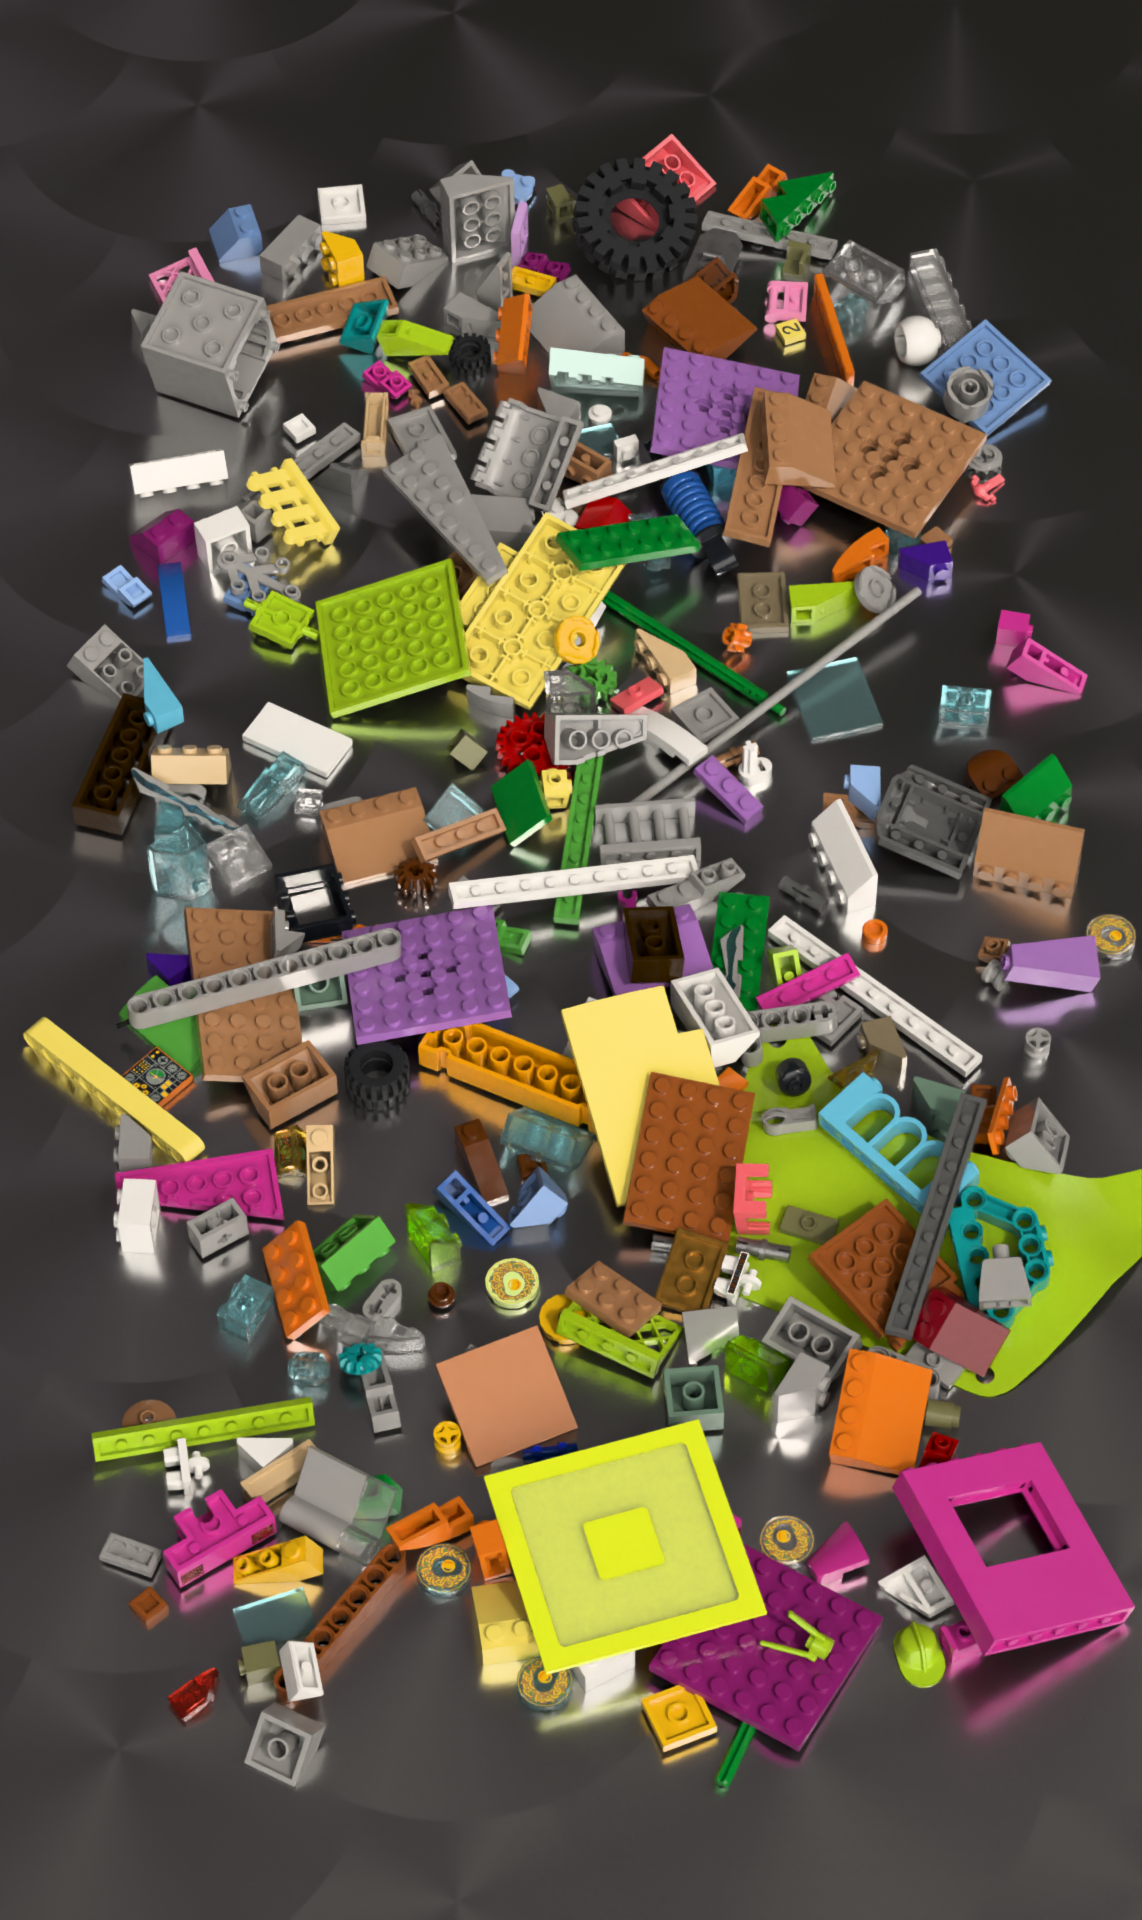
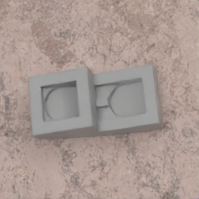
M467 684V699L470 704L487 713L514 719V697L492 695L490 686Z

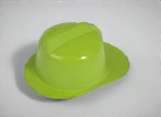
M911 1621L910 1625L901 1628L895 1635L893 1645L904 1678L911 1684L919 1687H929L938 1683L943 1677L946 1667L944 1655L934 1631L926 1625L916 1624L915 1621Z

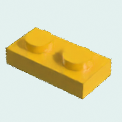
M514 266L512 269V289L541 297L557 283L556 277L517 266Z

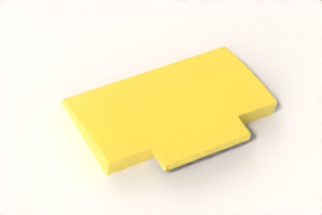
M546 512L519 552L500 542L497 549L507 567L508 573L489 586L477 576L460 601L464 629L467 630L465 637L471 668V675L462 679L474 685L490 686L492 694L514 697L515 704L531 710L563 661L554 647L553 635L556 626L563 619L571 616H583L590 620L626 564L579 571L555 541L558 533L578 529ZM574 634L573 636L574 643L579 637V635Z
M664 986L616 995L562 1009L560 1012L616 1207L626 1205L651 1072L720 1086L703 1029L683 1033L677 1032Z

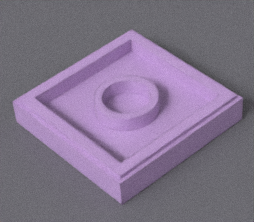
M519 201L511 230L512 266H518L521 262L529 235L527 202Z

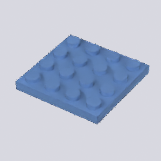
M986 319L925 368L919 376L921 380L943 399L947 381L954 370L964 366H971L970 369L978 370L979 368L984 370L993 382V394L987 412L981 418L968 421V423L974 429L986 433L987 437L1051 383V379Z

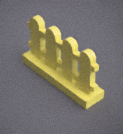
M292 458L285 459L279 470L277 467H273L267 473L258 474L257 471L251 473L246 486L251 491H260L262 493L258 501L262 508L273 509L274 513L270 519L271 523L274 526H284L287 529L283 535L285 543L290 545L297 544L298 547L303 546L305 541L316 539L318 542L322 541L324 545L333 543L340 527ZM280 486L281 490L273 492L269 490V488ZM287 504H292V505H293L292 508H288V509H284V510H283L282 507H281V506L287 505ZM304 521V523L306 524L299 527H295L293 525L294 523Z

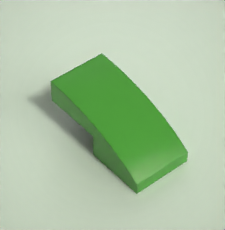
M495 919L500 950L523 956L533 937L531 931L507 927L505 920Z

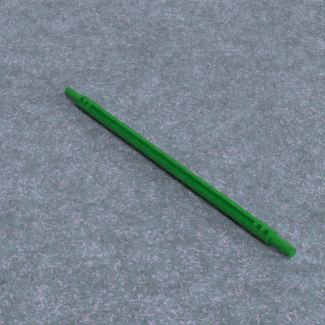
M610 590L602 600L606 606L649 634L684 651L692 662L758 705L769 697L766 691ZM780 703L770 708L780 716L786 711V707Z

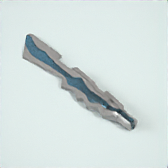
M131 769L139 792L179 806L184 816L196 818L200 825L205 824L210 830L219 831L226 837H235L249 843L252 834L242 830L232 820L222 814L214 813L207 806L190 796L183 798L168 790L170 788L169 785L139 769Z
M738 925L720 939L726 970L724 977L738 999L740 998L742 975L737 973L738 960L743 961L744 927L742 925Z

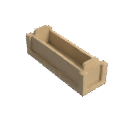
M365 392L363 440H361L362 457H385L389 412L388 392Z
M310 1439L306 1440L240 1482L242 1497L248 1503L261 1496L264 1502L267 1503L297 1484L309 1447L311 1445L316 1447Z

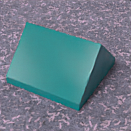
M382 299L354 303L339 343L373 355L378 342L376 336L383 320L387 318L389 301Z

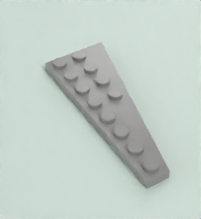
M440 433L382 469L384 476L488 586L508 573L493 538Z

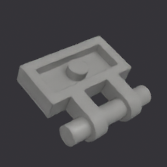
M834 990L816 999V1002L828 1001L836 1007L838 1017L836 1031L831 1034L816 1036L830 1047L863 1015L864 1011L863 1007L845 995L838 1001L834 1000L837 996Z

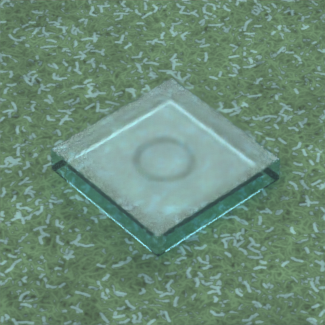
M451 783L423 821L432 829L437 830L485 811ZM466 847L459 849L458 851L463 852L466 849Z

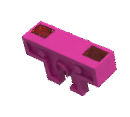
M220 1489L205 1498L207 1513L196 1518L191 1507L173 1516L174 1523L179 1528L176 1530V1533L181 1541L164 1550L163 1555L167 1570L180 1588L277 1533L275 1516L261 1496L235 1509L224 1491Z

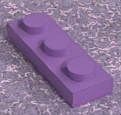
M713 755L694 769L693 774L744 825L763 810L764 806Z

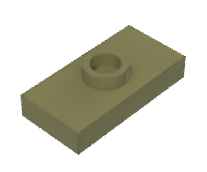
M788 1205L780 1226V1233L823 1245L836 1235L839 1220Z

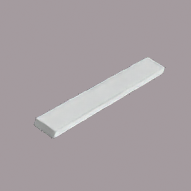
M744 433L563 490L566 509L747 452L748 448Z

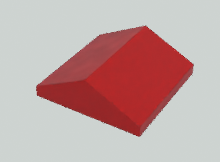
M607 496L589 502L574 528L579 530L631 522L635 515L618 498Z

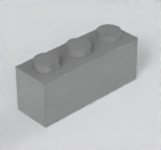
M297 215L259 255L261 272L284 282L308 258L309 254L319 247V243L322 242L321 225L301 215Z

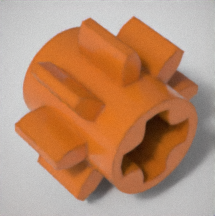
M730 623V627L723 631L722 642L728 645L727 651L744 653V649L751 645L752 632L746 631L748 625Z

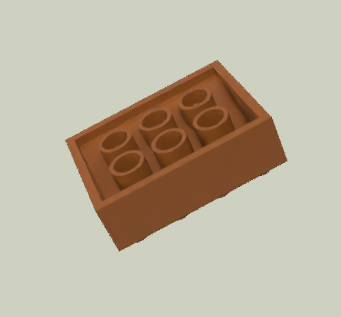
M698 276L659 294L642 309L648 324L677 350L726 359L758 330L755 325Z

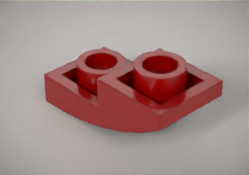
M933 1431L924 1449L923 1458L918 1468L924 1467L929 1463L936 1462L938 1464L953 1459L959 1440Z

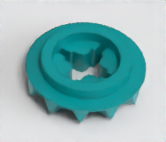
M364 1341L357 1345L352 1342L351 1347H343V1352L338 1355L340 1368L352 1375H364L373 1372L381 1365L383 1359L380 1348H376L374 1343L366 1345Z

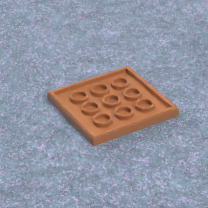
M537 1325L434 1365L475 1468L578 1428Z

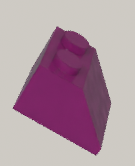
M180 509L165 511L130 535L129 539L158 564H163L196 541L194 521Z

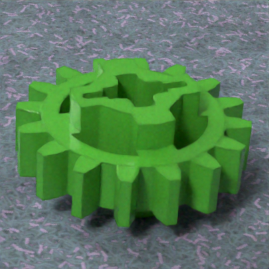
M594 657L592 661L584 664L574 665V667L568 666V673L564 674L565 690H569V697L576 695V702L582 699L585 700V705H588L591 700L595 704H598V699L607 701V694L613 696L614 689L617 688V672L613 671L612 664L606 666L605 659L597 662L596 657Z

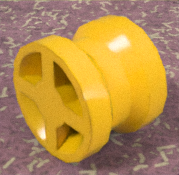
M443 1421L435 1427L433 1436L436 1451L444 1456L456 1454L461 1448V1430L459 1426L451 1421Z

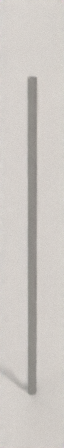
M914 587L707 743L708 753L691 766L682 762L631 802L650 800L922 594L920 588Z

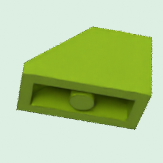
M786 945L766 950L770 974L775 988L802 975L797 948L792 945Z

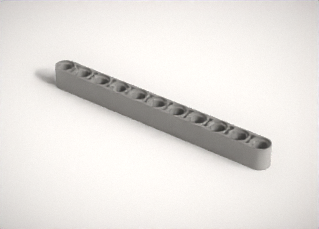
M385 928L131 997L127 1003L129 1023L136 1029H145L393 962L401 956V935L396 929Z

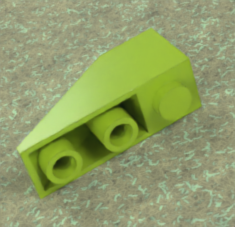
M383 320L376 336L385 356L448 355L454 340L452 335L406 320Z
M854 581L789 585L788 606L791 623L816 622L859 600L854 589Z

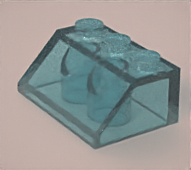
M190 823L146 847L153 893L156 896L191 901L198 896L205 895L212 889L206 842Z
M525 1106L508 1113L499 1143L506 1145L508 1151L518 1154L521 1152L526 1153L535 1162H548L554 1165V1169L568 1173L579 1168L594 1142L596 1134Z

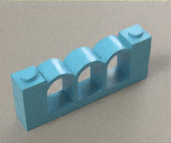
M863 1072L818 1113L819 1125L922 1215L932 1182L921 1190L905 1175L927 1157L940 1158L945 1143L936 1140L927 1141V1132L924 1125L913 1117H900V1108L896 1100L887 1094H883V1087L875 1077L870 1078ZM884 1110L893 1116L892 1121L868 1143L852 1129L872 1111ZM909 1133L918 1137L920 1140L918 1146L896 1166L892 1165L879 1153L883 1147L899 1134ZM970 1160L955 1206L961 1201V1195L966 1188L979 1185V1170Z

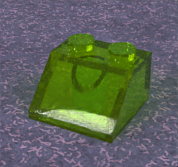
M415 1203L404 1205L406 1233L432 1273L461 1259V1240L456 1233H451L449 1223L443 1213L439 1214L432 1205Z
M740 1335L728 1340L725 1344L724 1372L772 1398L789 1370V1360L783 1354L764 1347L754 1338Z

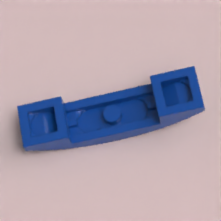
M181 562L158 564L167 640L189 638L191 633Z

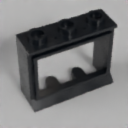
M334 863L274 875L275 894L280 910H285V921H289V931L305 933L302 943L342 935L341 931L353 929L352 925L356 924L355 912L353 909L349 910V895L347 890L343 891L342 889L344 887L341 872H336ZM327 886L337 918L299 925L289 894Z

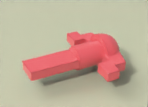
M998 474L985 483L980 484L978 483L980 479L974 475L971 478L970 484L977 497H981L986 502L989 500L994 502L997 498L993 493L988 495L987 492L1003 483L1005 479L1001 474Z

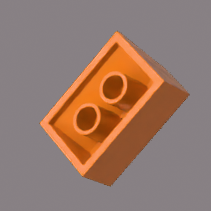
M525 293L506 298L503 301V307L499 306L498 320L501 321V329L496 330V343H499L498 351H494L493 365H497L498 373L526 375L533 312L530 294Z

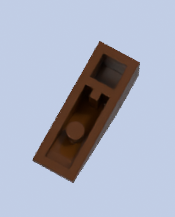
M479 1118L455 1126V1145L478 1194L488 1204L508 1198V1190L489 1138Z

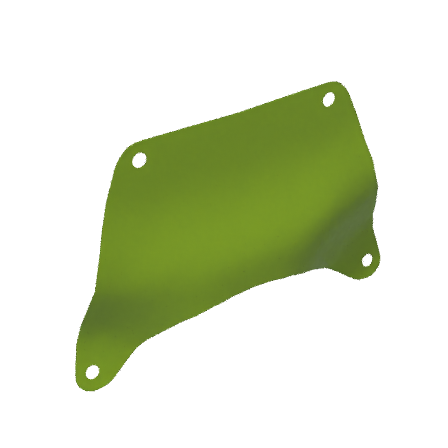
M773 1023L769 1026H777L778 1024ZM811 1037L786 1040V1043L779 1048L771 1046L769 1042L762 1043L763 1061L756 1067H748L745 1077L748 1081V1087L744 1091L755 1093L743 1163L769 1164L768 1177H750V1180L772 1181L771 1198H754V1201L766 1202L767 1218L749 1219V1221L770 1222V1235L737 1234L733 1216L729 1248L726 1255L740 1256V1253H735L738 1236L759 1241L768 1239L770 1243L792 1246L789 1263L767 1258L763 1261L759 1260L757 1256L749 1255L747 1261L750 1263L747 1274H749L750 1269L757 1270L756 1277L762 1284L760 1290L751 1291L749 1296L742 1294V1287L739 1296L778 1312L781 1311L791 1296L858 1333L864 1346L868 1348L882 1346L892 1350L887 1342V1338L884 1336L878 1340L807 1260L809 1254L822 1245L780 1233V1226L788 1205L839 1220L836 1235L886 1198L916 1231L921 1214L819 1125L818 1113L841 1093L847 1085L840 1081L829 1069ZM788 1058H798L804 1061L811 1074V1086L806 1093L800 1096L791 1097L781 1092L776 1081L775 1072L777 1066ZM811 1104L815 1105L817 1129L786 1133L778 1136H772L764 1132L762 1115L766 1110L787 1107L788 1110L811 1107ZM875 1110L867 1114L852 1129L868 1143L892 1121L893 1116L884 1110ZM772 1119L767 1123L776 1125L783 1122V1120ZM899 1134L883 1147L879 1153L892 1165L896 1166L918 1146L920 1140L913 1134ZM927 1135V1141H940L932 1136ZM971 1152L969 1160L979 1170L978 1187L983 1188L990 1196L1019 1208H1031L1036 1212L1039 1225H1045L1048 1241H1044L1046 1251L1051 1250L1054 1266L1050 1267L1049 1285L1032 1297V1306L1023 1307L1015 1316V1321L1009 1328L1011 1332L990 1366L995 1375L993 1381L987 1384L980 1383L976 1379V1373L965 1368V1371L953 1384L954 1386L984 1397H995L1016 1387L1049 1357L1111 1285L1142 1257V1169L1103 1178H1085L1021 1168L1018 1163ZM933 1156L925 1158L905 1176L923 1190L933 1181L940 1158ZM972 1199L968 1204L972 1207H977L981 1202L977 1199ZM961 1201L954 1208L961 1207ZM975 1219L983 1227L982 1246L988 1250L989 1259H993L992 1247L998 1244L1009 1246V1257H1019L1018 1242L1020 1239L1013 1233L980 1219ZM1022 1220L1017 1225L1021 1228H1027L1031 1223L1027 1220ZM948 1226L939 1257L959 1277L954 1284L963 1291ZM969 1231L964 1236L968 1239H974L978 1234ZM1028 1245L1023 1250L1027 1253H1034L1037 1251V1248L1033 1245ZM975 1256L970 1261L973 1264H981L984 1259ZM721 1269L719 1277L731 1280L728 1273L722 1272ZM1034 1270L1029 1275L1036 1279L1041 1278L1044 1274L1039 1270ZM980 1282L976 1285V1287L979 1288V1289H980ZM1001 1309L997 1310L994 1315L998 1318H1004L1008 1315V1312ZM912 1338V1341H906L904 1347L896 1353L905 1356L916 1343V1340Z

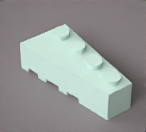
M552 347L550 349L549 379L551 387L644 391L645 359L638 355H628L626 357Z

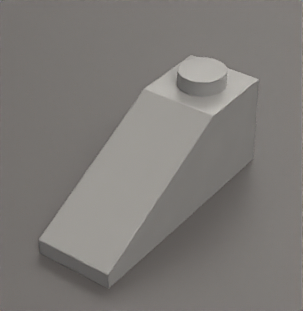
M510 252L503 256L483 284H480L476 290L478 302L491 307L497 312L499 306L503 307L504 299L513 297L512 257Z

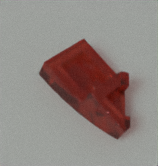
M213 1667L201 1673L167 1698L183 1721L187 1722L208 1705L209 1702H214L215 1678H218L219 1675L216 1668Z

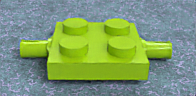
M273 590L261 603L248 597L244 601L243 607L255 611V616L249 623V630L292 650L298 639L303 635L315 641L320 636L319 631L308 627V624L314 617L315 610Z

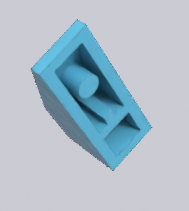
M146 657L143 659L144 704L146 711L143 713L147 725L149 727L153 726L159 734L184 722L183 708L150 659Z

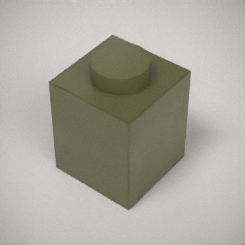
M275 1640L241 1647L243 1658L237 1659L240 1676L246 1675L248 1685L274 1680L276 1672L280 1669Z

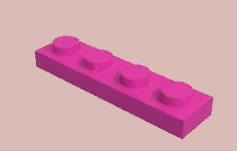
M846 953L756 997V1001L761 1010L806 1004L859 978L860 973L850 954Z

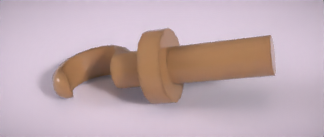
M413 389L408 392V397L411 399V405L417 410L420 409L422 399L418 395H412L415 393L420 394V390Z

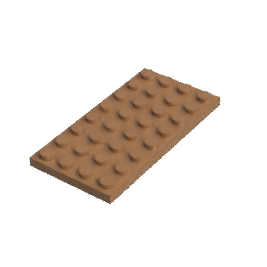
M185 907L184 921L191 980L270 960V922L274 911ZM294 989L195 1015L203 1081L243 1082L242 1075L303 1043Z

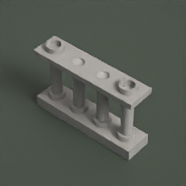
M695 797L595 805V824H604L606 844L600 845V865L694 855L695 860L700 861L701 840L700 837L691 838L689 817H695ZM679 818L681 839L666 840L664 819ZM654 820L656 841L641 842L639 821ZM629 822L631 843L616 844L614 823Z

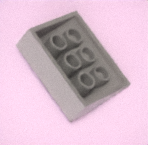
M458 174L440 179L443 246L452 263L511 247V230L515 219L513 177Z
M577 275L556 283L532 304L533 312L530 335L549 357L551 347L602 354H617L625 350V330Z

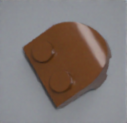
M718 257L690 278L698 276L729 304L738 295L739 280L735 272L731 274Z
M985 750L973 755L966 763L963 776L967 788L972 787L975 792L992 798V801L1003 795L1024 777L1011 756L1000 750Z

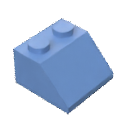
M251 204L229 208L208 229L219 263L256 256L263 252L261 232Z

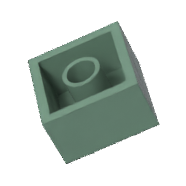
M718 1365L663 1369V1390L668 1427L699 1419L703 1431L724 1429V1407Z

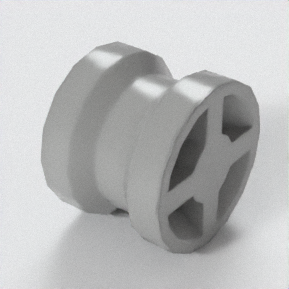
M997 959L991 960L985 967L981 980L985 983L993 984L994 989L1001 991L1009 981L1004 980L1000 961Z
M1036 1027L1030 1029L1025 1036V1055L1032 1060L1046 1058L1050 1051V1033L1044 1028Z

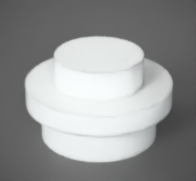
M598 404L589 409L588 416L594 425L604 426L611 419L612 411L608 406Z

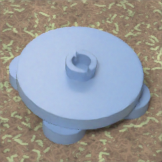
M510 169L502 171L501 176L513 177L515 204H518L519 201L526 202L533 194L535 178L515 174Z

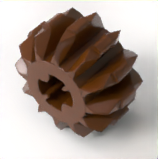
M418 856L415 860L407 857L406 863L399 862L398 870H396V887L398 891H403L405 897L412 894L414 899H416L417 895H422L425 898L427 892L434 891L435 885L438 882L435 865L430 864V861L421 864Z

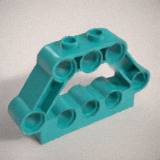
M970 1186L966 1188L961 1195V1207L953 1209L948 1224L966 1301L979 1309L980 1289L976 1285L981 1280L982 1263L973 1264L970 1260L975 1256L989 1259L988 1250L982 1246L983 1227L975 1219H980L1013 1233L1020 1239L1018 1242V1256L1026 1264L1024 1269L1031 1297L1038 1291L1044 1290L1049 1285L1050 1267L1054 1266L1051 1250L1046 1251L1044 1241H1048L1045 1225H1039L1036 1212L1031 1208H1019L990 1196L981 1187ZM972 1199H977L981 1204L977 1207H972L968 1202ZM1027 1220L1031 1225L1027 1228H1021L1017 1223ZM969 1231L978 1234L974 1239H968L964 1235ZM1028 1245H1033L1037 1248V1251L1027 1253L1023 1249ZM1034 1270H1039L1044 1275L1041 1278L1035 1279L1029 1274ZM1023 1307L1002 1308L1008 1312V1315L1004 1318H998L994 1315L997 1310L1001 1309L981 1311L1007 1328H1010L1015 1321V1316Z

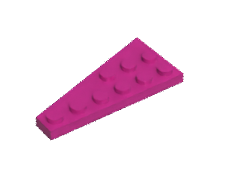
M272 1148L115 1173L117 1192L118 1189L123 1188L124 1178L156 1180L160 1206L208 1211L234 1198L246 1216L284 1220Z

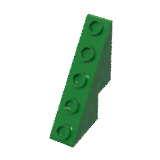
M834 172L779 181L777 196L761 199L760 219L775 242H779L783 237H786L790 230L798 226L801 220L806 215H809L818 204H821L829 193H833L836 187V181L833 180Z

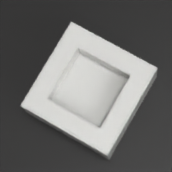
M303 413L283 423L284 431L296 444L316 434L315 426Z
M636 434L613 440V456L617 463L639 456V440Z

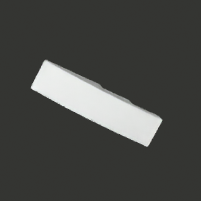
M644 706L630 713L648 714L647 739L645 741L655 750L660 747L672 758L677 755L688 766H691L708 753L706 745L663 715Z

